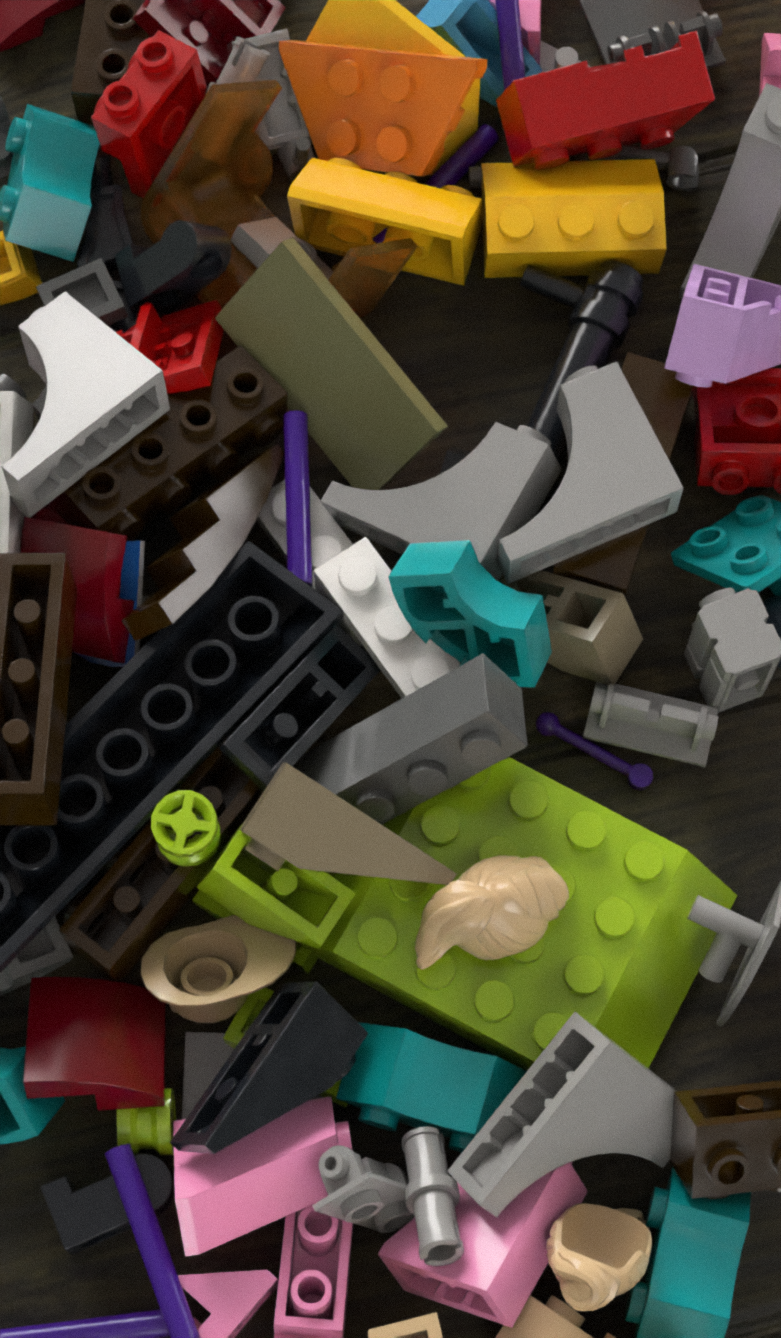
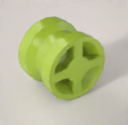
M178 790L166 795L156 804L151 816V830L161 854L168 861L182 867L197 866L206 862L216 853L221 841V828L214 807L206 797L191 790ZM195 832L202 833V835L196 834L193 838L188 839V842L186 843L187 837L193 835Z
M165 1088V1106L117 1109L118 1146L130 1144L134 1155H137L140 1150L152 1149L161 1156L174 1155V1146L170 1143L174 1137L173 1121L176 1120L173 1088Z

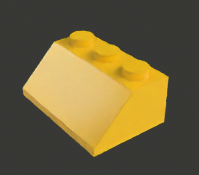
M328 0L306 40L309 42L465 57L396 0ZM480 78L474 80L461 105L465 112L455 131H452L447 136L444 143L445 150L433 174L478 130Z
M311 158L290 185L287 198L295 235L311 244L316 250L465 285L483 223L482 198L474 197L468 190L454 185L436 188L420 184L411 176L401 172L391 171L383 175L362 170L354 162L342 158H332L329 161ZM387 228L383 241L384 246L381 247L372 239Z
M655 159L568 161L560 166L544 170H536L534 163L513 167V163H481L485 278L523 277L528 265L557 276L589 275L594 270H598L601 263L610 260L629 265L639 274H659L667 247L664 191Z

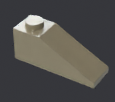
M542 570L507 584L503 574L499 579L500 583L518 592L542 595L552 653L547 663L561 671L605 685H615L643 641V637L623 593Z
M288 763L281 764L239 829L252 838L245 850L277 871L287 860L299 869L449 885L457 874Z

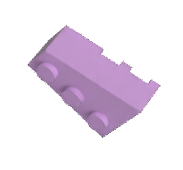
M694 264L682 298L664 369L676 371L675 378L683 383L708 388L712 386L713 381L726 384L780 365L781 285Z

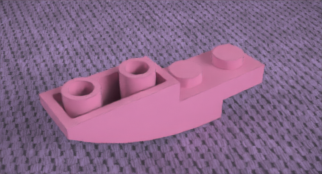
M312 1205L285 1217L274 1317V1338H344L353 1223L315 1212Z

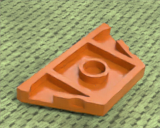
M299 40L279 41V52L318 159L329 161L332 158H342L354 162L361 169L381 172L394 171L413 176L433 174L445 150L444 143L447 136L452 131H455L465 112L461 105L474 80L483 77L488 59Z

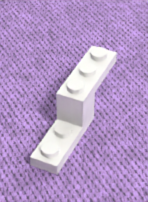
M284 480L271 488L267 501L256 521L287 562ZM310 487L312 588L343 610L344 617L337 624L359 646H364L401 698L408 696L459 667L460 663L457 659L443 651L431 639L425 644L415 633L401 612L392 592L388 578L392 572L367 537H364L355 544L351 543Z

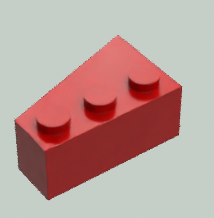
M697 31L678 35V42L670 50L645 57L642 46L624 50L625 61L589 67L586 60L514 80L496 99L513 167L534 163L536 170H544L568 162L570 160L569 156L587 153L590 160H597L622 151V146L627 144L640 143L642 150H649L674 141V133L715 100Z

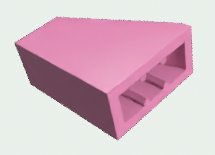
M331 1097L308 1100L215 1154L178 1151L174 1147L175 1203L185 1257L204 1253L317 1203L328 1196L320 1175V1157L333 1146L341 1145L352 1149L348 1121L335 1123ZM186 1119L173 1121L174 1136Z
M572 1161L536 1180L514 1198L498 1217H495L479 1206L457 1182L460 1198L455 1210L460 1239L464 1246V1253L460 1259L445 1266L425 1264L424 1259L421 1260L419 1257V1240L415 1217L383 1244L378 1255L404 1291L512 1328L548 1264L546 1243L547 1239L551 1237L549 1231L553 1222L573 1205L581 1204L588 1191L573 1168Z

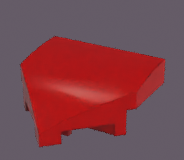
M213 300L159 318L153 304L147 301L140 306L136 324L124 333L122 330L116 331V333L162 369L167 394L190 391L211 385L224 329L215 317L222 308L218 300Z

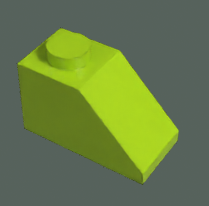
M239 827L230 837L196 888L251 926L317 949L320 948L356 893L327 872L299 869L287 860L277 871L245 850L252 838L239 830Z

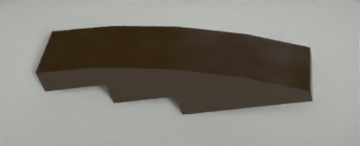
M279 444L240 463L227 475L219 479L169 518L183 539L146 568L159 590L121 620L135 641L173 624L213 585L242 547L267 501L282 462L284 452Z

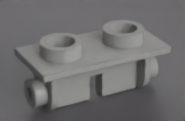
M596 682L583 738L706 767L711 740L713 741L717 728L718 708L619 684L605 685Z
M341 1145L329 1148L320 1157V1175L328 1196L312 1205L315 1212L367 1227L380 1233L401 1229L415 1217L406 1207L404 1192L409 1182L404 1171L399 1166L391 1163H382L368 1157L361 1159L360 1155L352 1149Z

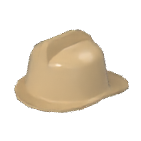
M232 915L202 925L185 927L166 933L153 942L142 957L140 974L146 989L161 1002L168 1003L174 1013H178L184 1019L196 1023H216L229 1019L242 1008L249 994L272 985L288 970L296 955V941L251 926L236 915Z

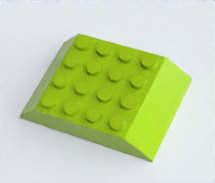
M508 757L382 825L457 873L453 881L458 880L466 870L477 862L494 856L506 855L520 858L537 856L546 860L553 870L566 882L569 890V899L566 901L565 907L559 911L558 918L548 922L546 932L535 945L522 953L496 960L479 959L454 945L434 964L421 970L416 962L418 958L415 945L421 925L422 913L432 896L446 885L334 872L327 873L355 892V896L320 948L317 949L297 941L296 945L299 947L302 945L312 950L322 961L528 1071L574 1012L578 1013L645 1067L649 1068L716 936V932L687 919L696 897L699 895L730 910L738 895L687 849Z

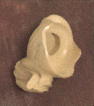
M504 855L490 857L477 862L466 870L458 880L450 882L449 885L436 892L426 904L422 913L421 925L415 945L418 968L422 970L431 966L454 945L483 960L501 959L526 951L543 937L547 930L548 922L558 918L559 911L565 907L566 901L569 899V890L566 882L553 870L546 860L537 856L520 858Z
M582 1203L573 1205L553 1222L549 1231L551 1237L547 1239L546 1255L550 1267L560 1282V1289L566 1303L574 1310L594 1311L602 1308L616 1296L631 1290L644 1276L650 1259L652 1235L649 1230L650 1227L645 1225L646 1221L642 1211L628 1208L612 1209L601 1205Z

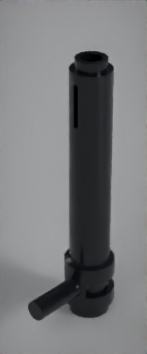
M610 260L601 263L598 270H594L589 274L584 286L532 265L527 266L520 283V287L574 308L568 320L570 332L526 425L539 431L550 440V448L560 466L568 451L563 425L557 413L560 385L564 384L565 380L579 369L587 366H597L600 369L607 365L613 350L622 346L629 331L630 323L628 317L636 315L643 300L644 294L641 288L644 280L642 276L629 265L618 261ZM543 504L541 505V507H540L539 511L537 512L536 516L540 513V510H541Z

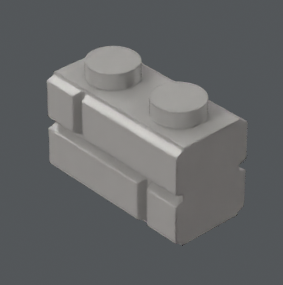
M733 588L718 590L699 602L701 610L691 625L692 631L684 651V656L694 678L701 679L699 689L707 706L718 708L719 713L763 696L781 659V640L774 625L766 624L769 615L757 590H750L748 588L738 593H735Z

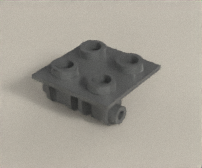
M581 0L579 3L605 64L625 61L623 51L642 46L645 57L668 51L678 42V35L693 31L698 33L707 69L723 65L726 62L716 40V37L722 36L723 33L721 20L717 13L708 15L703 11L699 0Z

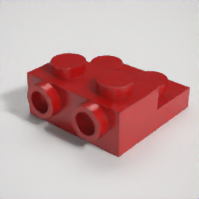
M160 30L153 37L145 39L140 43L129 62L126 73L119 81L113 82L106 87L95 106L94 114L91 116L102 151L121 160L131 192L148 202L152 201L192 148L187 144V140L192 135L209 100V97L205 94L207 87L197 49Z
M769 368L726 384L713 381L712 386L708 388L694 386L693 397L696 419L694 453L697 486H713L718 493L723 495H735L741 493L747 487H774L781 494V369Z

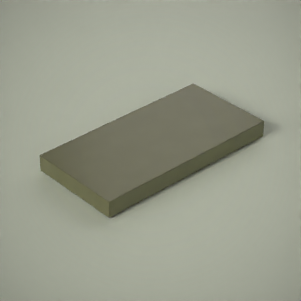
M293 237L282 241L215 317L238 347L241 345L288 392V409L290 411L297 410L307 413L308 433L354 488L384 490L448 427Z

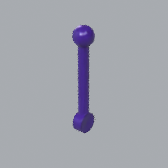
M545 712L537 717L535 722L536 729L541 735H555L627 776L629 786L637 791L645 790L650 786L653 780V772L649 766L645 764L632 766L561 725L554 713Z

